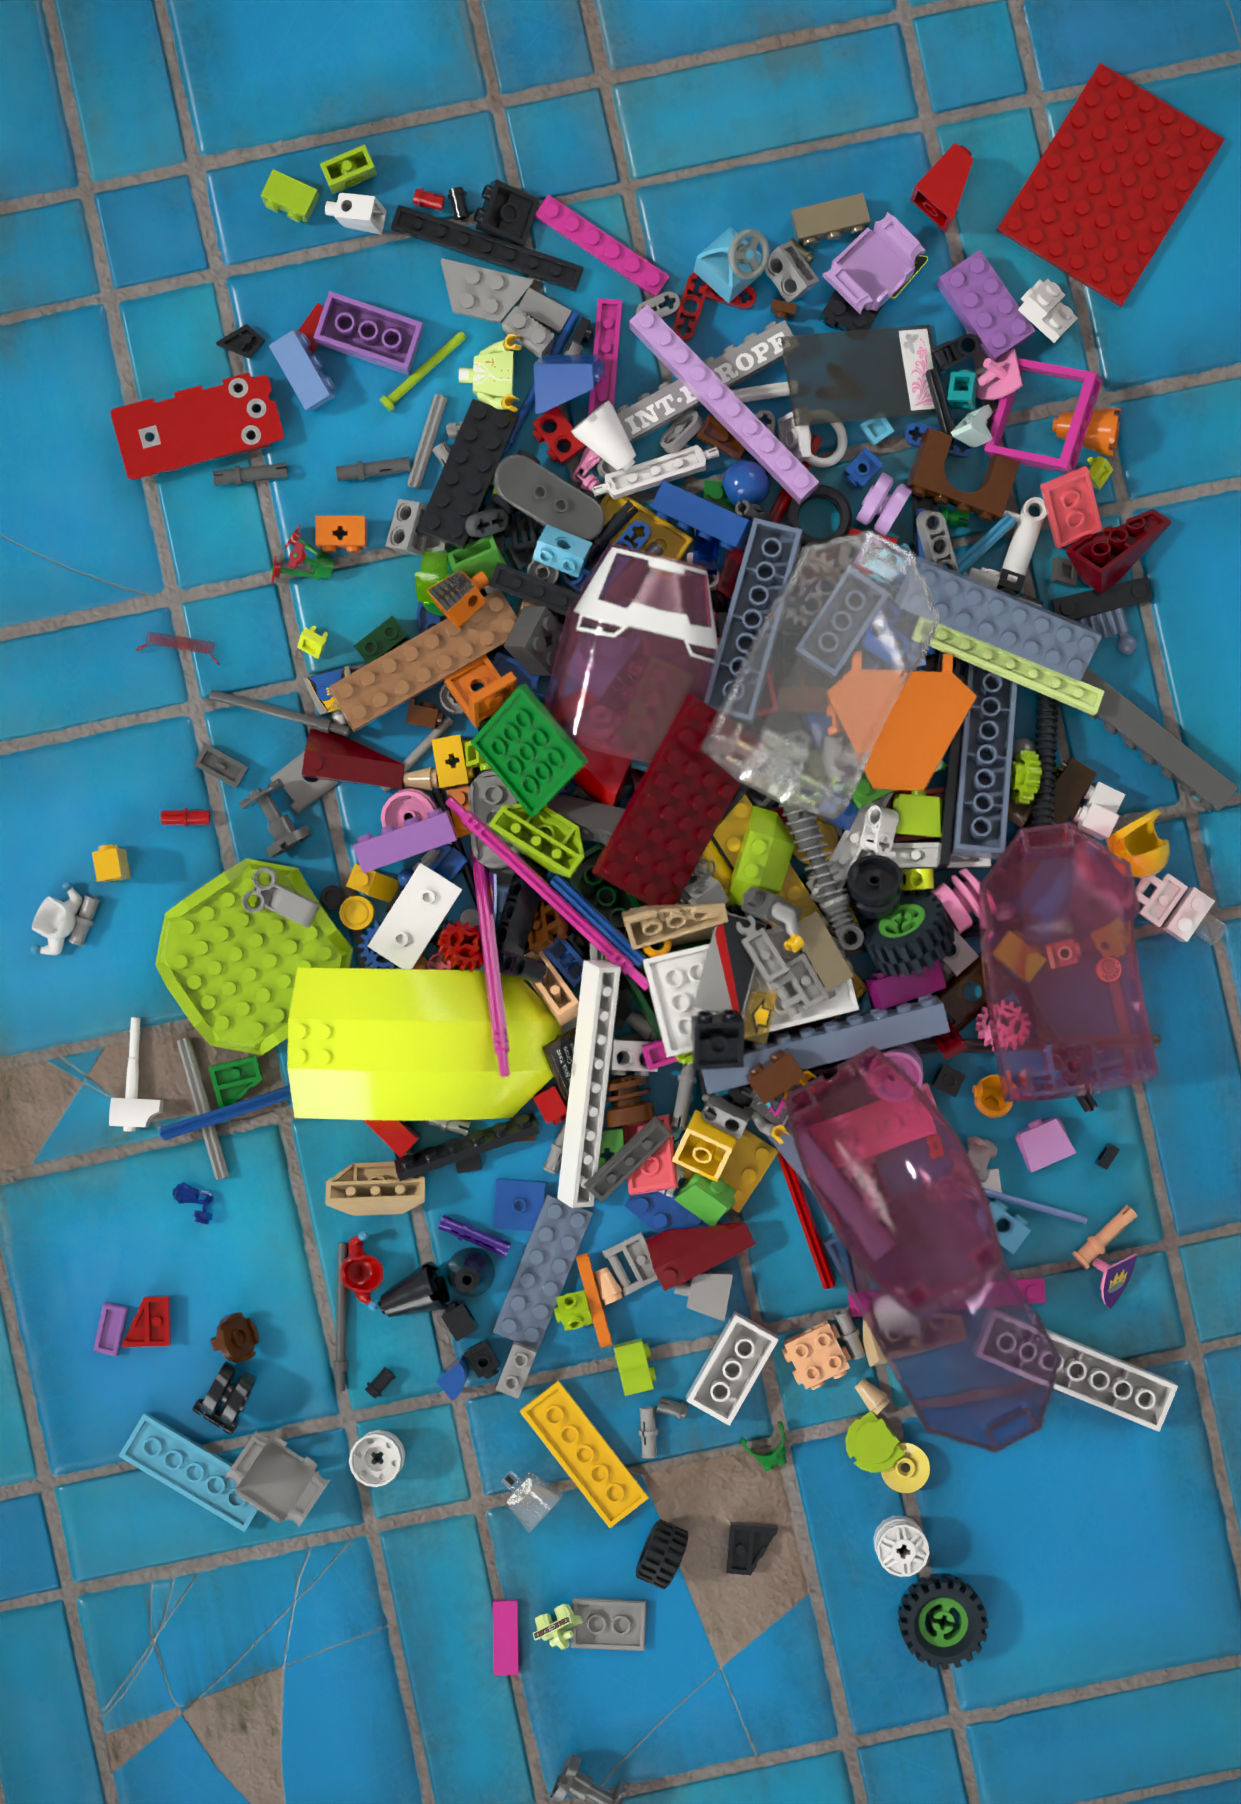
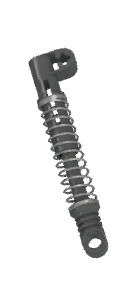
M794 731L758 746L773 782L774 796L779 798L781 802L778 807H783L784 813L782 816L787 817L788 822L786 825L791 826L792 831L789 834H794L796 840L793 843H797L799 846L797 852L806 851L807 855L801 858V861L809 860L811 863L804 869H813L814 874L810 875L808 879L817 878L818 882L812 888L820 887L822 890L815 896L817 898L824 896L823 902L819 904L820 909L823 913L827 914V917L831 916L829 922L833 921L834 923L831 927L836 928L833 932L841 949L846 951L855 950L863 943V932L858 927L857 922L853 923L852 920L855 918L850 916L852 910L848 911L851 901L850 896H848V893L843 894L847 889L838 890L837 885L841 884L843 880L834 881L833 877L839 871H830V867L836 862L826 861V858L831 856L832 853H823L822 849L828 846V843L819 844L823 841L822 838L825 835L820 834L818 830L821 826L816 825L815 820L817 816H813L811 813L814 808L809 807L807 803L810 798H805L804 793L806 789H802L804 787L802 780L797 778L791 764L792 760L808 752L811 741L805 732ZM785 739L787 746H789L795 739L797 742L801 741L802 746L799 747V750L797 747L790 750L792 757H788L782 740ZM847 931L855 935V942L852 945H848L844 941V934Z

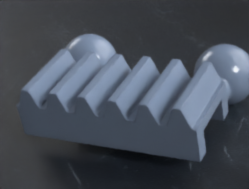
M1123 608L1076 621L1095 629L1102 636L1101 640L1119 635L1120 639L1117 647L1122 654H1132L1137 648L1136 639L1129 635V627Z

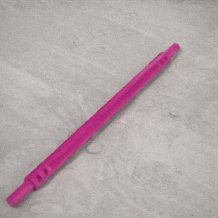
M452 796L446 801L445 804L462 819V823L480 838L607 957L611 963L620 966V971L624 975L628 974L644 990L650 986L648 979L634 967L635 964L603 936L493 833L486 824L477 818L472 811L469 813Z
M471 845L470 850L494 1052L498 1056L500 1077H507L510 1075L507 1054L510 1049L488 868L477 860Z

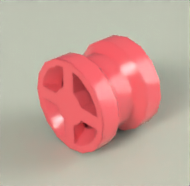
M436 953L429 958L427 968L452 970V962L450 960L442 961L446 955Z

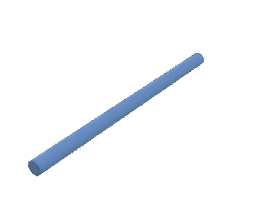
M962 1182L960 1186L962 1190L1084 1224L1088 1221L1086 1216Z

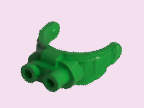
M778 1421V1427L782 1433L781 1441L770 1452H755L748 1447L744 1437L740 1438L741 1444L745 1447L746 1451L753 1455L759 1464L763 1465L766 1472L774 1469L773 1465L775 1464L782 1466L787 1463L784 1455L786 1454L784 1447L786 1434L784 1432L785 1427L781 1421Z

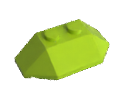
M520 803L502 805L488 825L511 847L552 873L571 878L585 858L579 827L548 807H545L538 816L532 819Z
M753 805L726 893L729 902L742 905L743 895L751 887L773 894L781 892L795 843H793V839L777 812Z

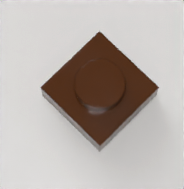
M773 299L770 313L775 314L774 317L777 319L789 320V317L794 318L797 304Z

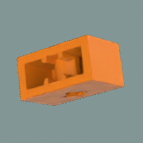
M316 516L317 548L322 549L323 553H336L337 549H346L347 553H361V549H367L366 517ZM340 530H344L348 534L343 536V540L336 536V534H340Z

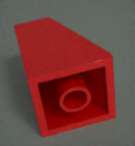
M956 142L915 185L910 201L945 233L949 230L955 217L973 162L971 152L965 146H959Z
M579 732L576 739L571 738V740L587 758L588 762L572 780L594 802L615 807L629 776L634 753Z

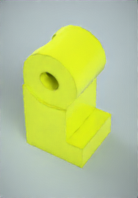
M900 869L902 874V891L934 889L933 869ZM904 874H905V877H906L905 886H904V884H903V875H904Z

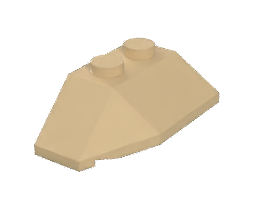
M395 1162L352 1163L336 1176L326 1181V1206L352 1216L404 1214L425 1202V1177L420 1174L399 1181Z

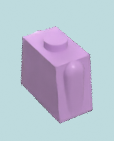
M1051 1117L1044 1121L1041 1118L1028 1123V1128L1016 1132L1015 1139L1024 1158L1027 1170L1030 1172H1034L1076 1153L1062 1121L1057 1117Z

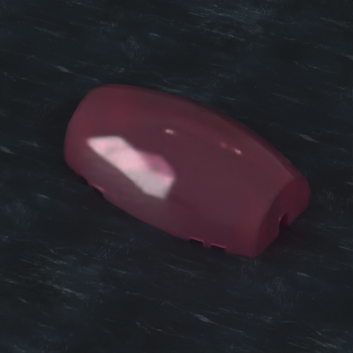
M871 1046L836 1066L838 1073L832 1078L825 1080L823 1075L786 1095L788 1118L795 1147L810 1188L825 1217L843 1245L866 1274L891 1299L914 1318H922L943 1311L963 1301L993 1280L1003 1269L1002 1252L985 1191L959 1138L939 1109L916 1083L891 1059L874 1046Z

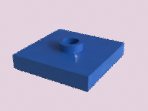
M497 1178L493 1228L533 1231L544 1203L546 1182Z

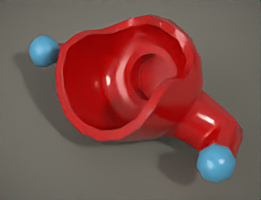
M363 1230L349 1240V1256L342 1262L340 1278L347 1289L355 1292L360 1302L368 1305L371 1311H375L378 1309L379 1304L377 1301L372 1300L370 1292L376 1290L381 1284L384 1270L377 1258L365 1253L363 1241L368 1240L369 1234Z

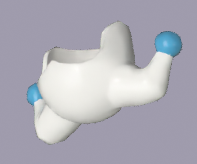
M65 881L62 884V889L67 891L69 900L62 902L58 899L47 897L37 910L32 923V930L46 937L48 945L43 947L37 944L32 945L30 952L34 955L39 953L59 955L63 950L65 937L75 927V916L82 905L83 898L72 888V884L69 881Z

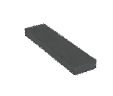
M656 1116L653 1117L584 1184L585 1188L602 1203L673 1135L672 1132Z

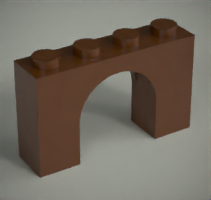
M932 428L923 432L906 486L913 489L911 493L919 497L928 496L934 498V502L940 505L948 506L950 504L957 507L956 510L964 514L973 513L979 515V519L985 522L992 523L1002 518L1020 462L996 454L989 460L979 489L971 493L962 492L949 483L944 470L945 459L953 436Z

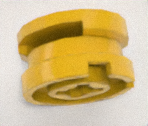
M349 897L340 907V919L349 929H365L374 921L375 907L365 897Z

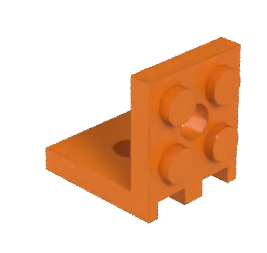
M486 654L444 678L445 685L475 728L479 727V722L489 716L492 718L517 689V679L514 674L509 672L501 677ZM475 683H481L485 686L477 692L471 689V686Z

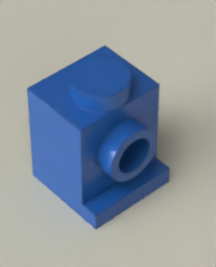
M865 448L844 470L845 480L852 487L858 486L862 489L882 468L883 463ZM864 465L867 471L865 473L859 472L858 466Z

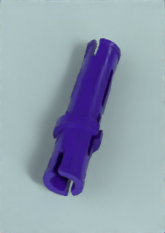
M445 1214L438 1226L439 1230L457 1236V1239L460 1241L464 1239L503 1257H506L511 1246L510 1242L469 1226V1223L466 1221L462 1223Z

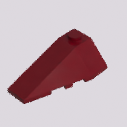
M310 729L302 768L304 778L402 790L404 764L341 734L333 732L328 734L320 732L318 729Z
M746 1222L716 1224L715 1226L708 1227L694 1226L687 1229H667L646 1239L653 1269L664 1291L682 1284L756 1245Z

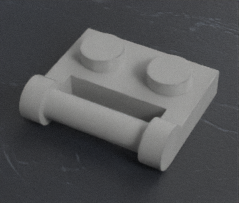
M641 1232L602 1251L604 1258H608L622 1286L621 1289L624 1296L658 1280L652 1266L647 1243ZM623 1251L637 1281L630 1282L616 1253Z

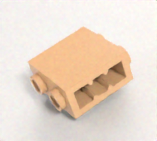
M825 1320L783 1341L785 1348L781 1349L787 1363L793 1362L796 1370L792 1371L798 1385L803 1383L805 1389L810 1387L812 1390L817 1389L825 1384L824 1380L831 1377L834 1379L840 1378L850 1368L847 1361L851 1360V1357L846 1347L840 1348L837 1339L841 1336L835 1324L830 1326L828 1321Z

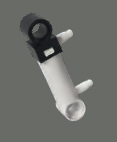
M1039 497L1027 500L1021 507L1020 514L1009 510L1004 511L1003 517L1009 514L1017 524L1002 569L999 572L983 567L980 569L1000 576L996 589L1013 596L1018 595L1022 590L1026 578L1025 574L1044 518L1047 515L1044 500ZM1029 506H1036L1039 509L1040 514L1038 517H1033L1029 514Z

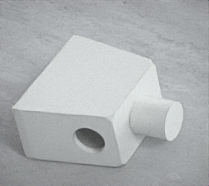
M340 193L337 201L327 200L325 214L335 216L343 227L382 235L387 210L375 196Z

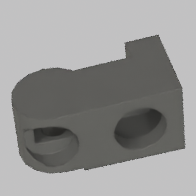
M713 1095L708 1098L701 1116L714 1127L740 1139L754 1110L746 1106L742 1109L727 1102L720 1096Z

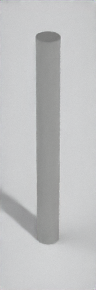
M448 716L402 762L405 765L404 773L432 746V739H438L454 723ZM381 787L386 793L391 789Z

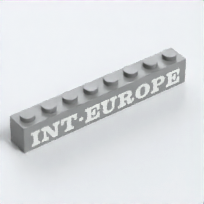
M785 320L780 323L774 321L765 327L766 331L759 335L752 333L743 339V344L737 347L731 345L722 351L723 355L716 359L713 356L709 357L703 362L731 389L797 352L799 345ZM678 379L673 383L669 380L658 387L659 391L651 395L649 392L636 399L637 403L629 407L626 404L615 412L632 444L679 418L685 412L699 407L702 403Z

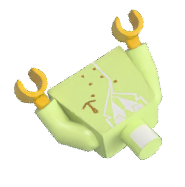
M509 334L504 340L496 342L480 351L478 356H474L473 368H459V383H473V393L479 401L492 405L496 409H509L512 412H517L518 408L512 406V403L515 400L520 401L518 397L513 395L514 352L510 350H520L522 348L521 345H514V341L520 338L519 335Z

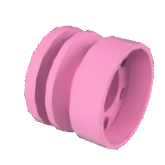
M966 868L959 871L962 881L956 875L951 876L953 889L945 883H941L930 891V895L933 893L940 899L952 926L959 934L973 925L969 913L972 912L980 919L984 917L979 906L987 913L994 910L988 892L981 882Z

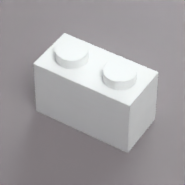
M1195 887L1188 888L1161 929L1181 942H1188L1215 901Z

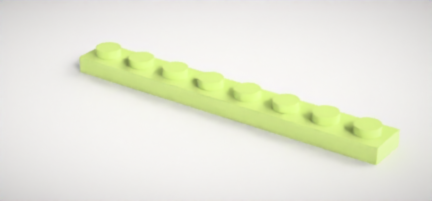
M921 617L913 638L916 641L947 654H953L956 658L1093 716L1097 714L1105 692L925 617Z

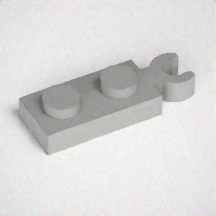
M749 915L747 920L750 923V927L744 928L740 922H737L736 928L739 933L746 935V938L742 939L741 943L766 984H769L788 973L789 969L764 928L757 931L755 929V919Z

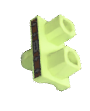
M562 1604L554 1609L558 1620L554 1623L551 1615L547 1613L535 1618L538 1630L533 1633L535 1640L541 1638L544 1641L549 1640L551 1647L557 1645L562 1650L569 1647V1639L573 1637V1632L569 1629L583 1623L581 1616L574 1615L569 1604Z

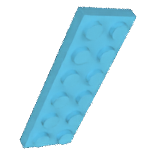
M145 1412L120 1452L119 1457L245 1532L258 1509L236 1495V1483L232 1479L224 1478L233 1464Z

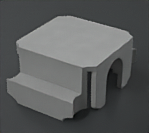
M256 1430L224 1478L232 1479L236 1483V1495L277 1523L287 1521L288 1519L292 1520L299 1528L330 1480L323 1479L319 1475L318 1470L315 1473V1468L318 1464L308 1457L303 1458L291 1451L286 1446L287 1443L276 1436L273 1440L261 1437Z

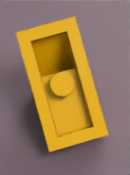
M354 864L346 886L390 903L397 893L400 884L398 880L373 870L363 873L360 865Z

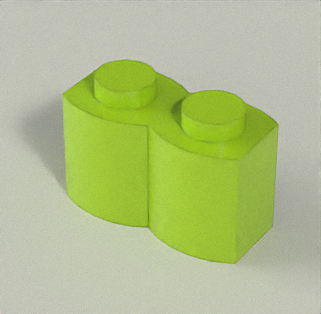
M642 1338L613 1345L625 1396L654 1389L653 1382H657L654 1367L649 1368L647 1359L651 1358L648 1343L643 1344Z

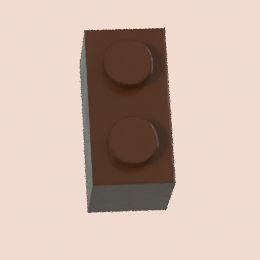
M788 1048L783 1051L782 1049L776 1050L769 1056L770 1060L764 1064L757 1063L748 1070L749 1074L746 1075L747 1081L764 1105L806 1078L803 1070Z

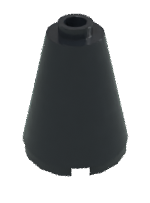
M473 1247L459 1250L450 1258L446 1268V1277L449 1285L455 1292L462 1296L475 1297L485 1293L491 1287L495 1277V1267L490 1256L483 1250Z
M433 1262L424 1263L384 1292L379 1301L381 1312L388 1317H397L447 1308L449 1305L446 1303L450 1301L449 1289L444 1276L439 1277L436 1270H439L437 1265Z

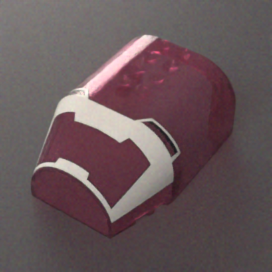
M609 543L593 568V572L586 584H583L580 589L581 592L567 610L544 707L576 746L651 763L687 695H694L703 702L705 699L718 651L707 568Z

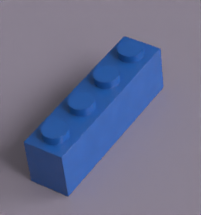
M666 481L662 482L651 505V508L657 511V517L669 522L670 518L679 521L678 527L689 532L694 528L700 531L698 536L710 542L715 538L721 541V547L732 552L734 548L743 550L753 522Z

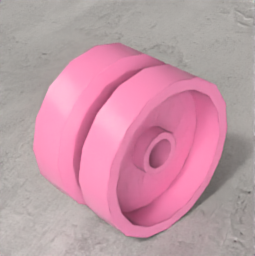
M407 788L399 790L387 800L382 808V827L393 824L395 828L404 826V821L407 820L406 813H411L413 817L418 816L419 820L428 817L427 812L437 809L436 804L430 795L420 789Z

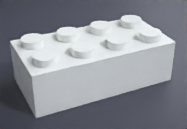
M734 1311L689 1389L686 1401L730 1426L777 1344L778 1336Z

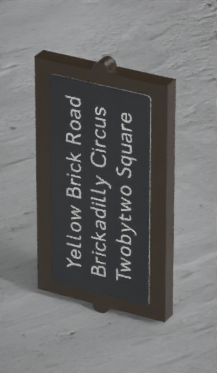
M575 1027L561 1036L557 1035L555 1040L542 1047L566 1107H568L576 1035Z

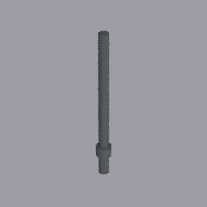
M211 690L209 698L212 700L319 728L320 732L328 734L333 732L349 736L351 727L334 723L329 718L322 717L319 719L216 690Z
M338 1242L336 1360L333 1361V1371L336 1372L335 1391H345V1372L348 1371V1360H346L347 1288L340 1278V1267L347 1258V1242Z

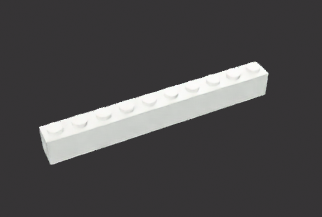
M584 960L557 1196V1199L571 1208L594 1206L595 1196L585 1188L584 1184L598 1171L621 970L620 966L607 960Z

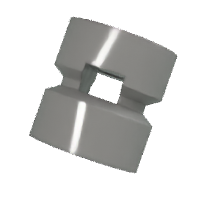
M535 560L529 564L527 574L554 585L559 584V570Z

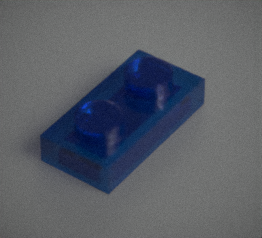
M696 530L692 566L707 570L708 575H717L720 541L713 538L710 542L698 536L700 531Z

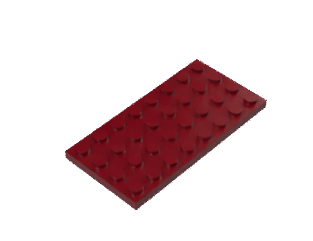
M688 694L592 872L648 905H675L759 751L758 746L762 745L764 741L694 695Z

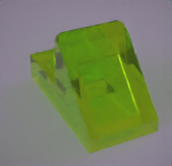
M423 552L420 572H415L418 602L434 603L427 589L446 578L449 561L447 554Z

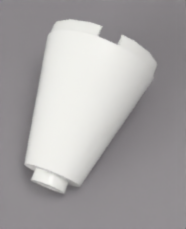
M606 401L594 410L591 415L583 419L571 430L578 440L617 471L621 468L623 471H626L635 463L633 458L636 456V453L613 405L609 401Z

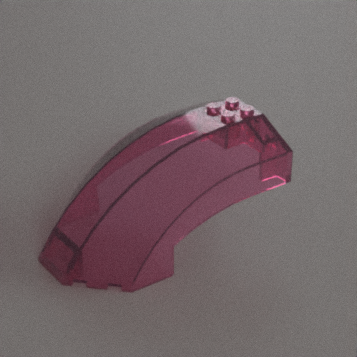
M1071 822L1020 829L979 885V923L984 986L1004 1102L1044 1101L1098 1094L1151 1082L1159 1074L1139 972L1134 920L1140 912L1130 862L1110 852L1108 847L1093 837L1090 838L1082 833Z

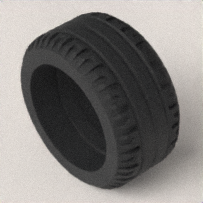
M818 485V488L800 505L794 499L792 500L786 518L787 526L802 529L798 521V515L801 507L807 501L824 499L836 507L840 515V523L838 529L831 536L814 538L803 531L801 547H804L806 550L814 547L815 552L831 550L838 546L841 540L848 534L852 523V510L846 497L831 486Z

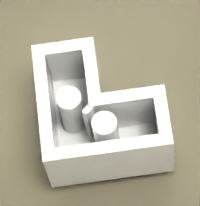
M1096 782L1093 786L1090 785L1083 797L1086 799L1082 808L1079 807L1073 817V820L1076 821L1073 827L1099 840L1109 838L1119 818V815L1116 813L1125 794L1101 782Z

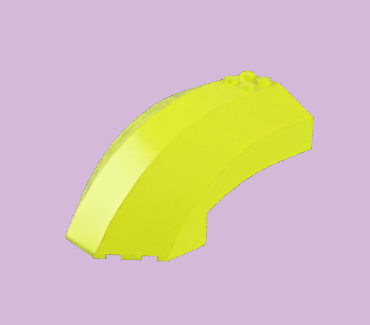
M298 967L288 1024V1074L295 1118L351 1120H474L513 1118L554 1077L542 1047L555 1040L557 1035H562V1026L559 1025L540 996L522 979L500 973L510 1049L507 1053L510 1075L500 1077L498 1056L494 1052L485 970H473V972H470L468 969L460 971L440 969Z

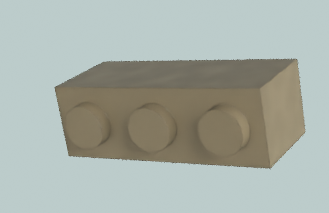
M864 193L794 209L790 216L796 242L804 244V246L817 244L818 240L825 238L829 241L841 238L842 234L849 232L852 235L860 234L870 224Z
M816 911L798 921L799 932L797 935L804 941V945L799 951L801 954L804 953L827 992L854 977L852 974L853 967L847 958L844 959L840 953L841 946L836 937H831L827 930L829 925L823 915L819 916Z

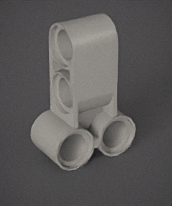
M264 867L257 870L253 876V883L257 889L251 890L243 896L242 905L244 909L248 912L256 913L264 908H268L303 926L310 927L320 904L278 884V874L274 869ZM262 872H268L271 875L272 881L270 885L266 886L260 882L259 877ZM252 894L258 895L261 899V904L258 908H254L249 904V897Z

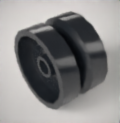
M867 855L857 859L850 866L847 873V893L850 896L851 901L849 905L852 910L861 917L869 919H882L892 915L899 908L902 900V874L897 863L885 856Z
M226 1361L210 1387L200 1410L212 1416L216 1414L221 1404H224L220 1413V1421L232 1426L238 1414L244 1409L252 1393L251 1390L257 1376L245 1371L240 1375L237 1382L234 1383L233 1381L238 1372L237 1366Z

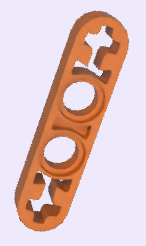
M589 1254L576 1255L600 1348L611 1346L613 1343L602 1301H600Z

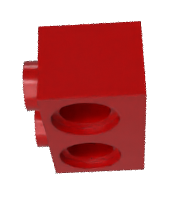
M557 406L533 422V428L535 429L532 431L533 435L540 444L544 442L549 450L546 452L554 463L559 462L561 466H564L586 449L585 444L571 432L573 427ZM552 422L556 424L557 429L553 433L545 432L543 427L546 423ZM562 442H567L571 445V449L567 453H562L557 449L558 445Z

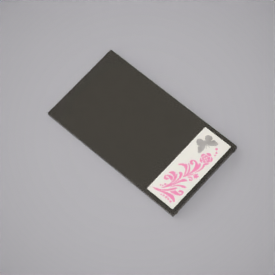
M930 324L781 337L795 427L936 413L925 375L928 370L937 368L935 355L930 352L933 349Z

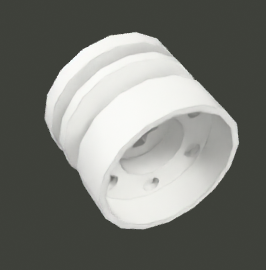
M375 1430L368 1432L355 1443L350 1452L349 1465L352 1474L359 1482L366 1486L379 1487L386 1485L398 1475L404 1465V1446L400 1439L389 1431ZM381 1451L384 1454L382 1456L384 1461L379 1460L377 1462L374 1460L375 1453Z
M903 1515L891 1516L883 1520L876 1528L873 1537L874 1549L882 1567L890 1574L899 1577L911 1576L925 1566L929 1556V1544L920 1526L912 1518ZM902 1544H905L907 1549H904L903 1553H899L898 1549L902 1547Z

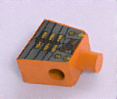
M460 570L427 589V592L443 614L456 628H459L485 604V599L480 590L490 582L482 571L470 579Z

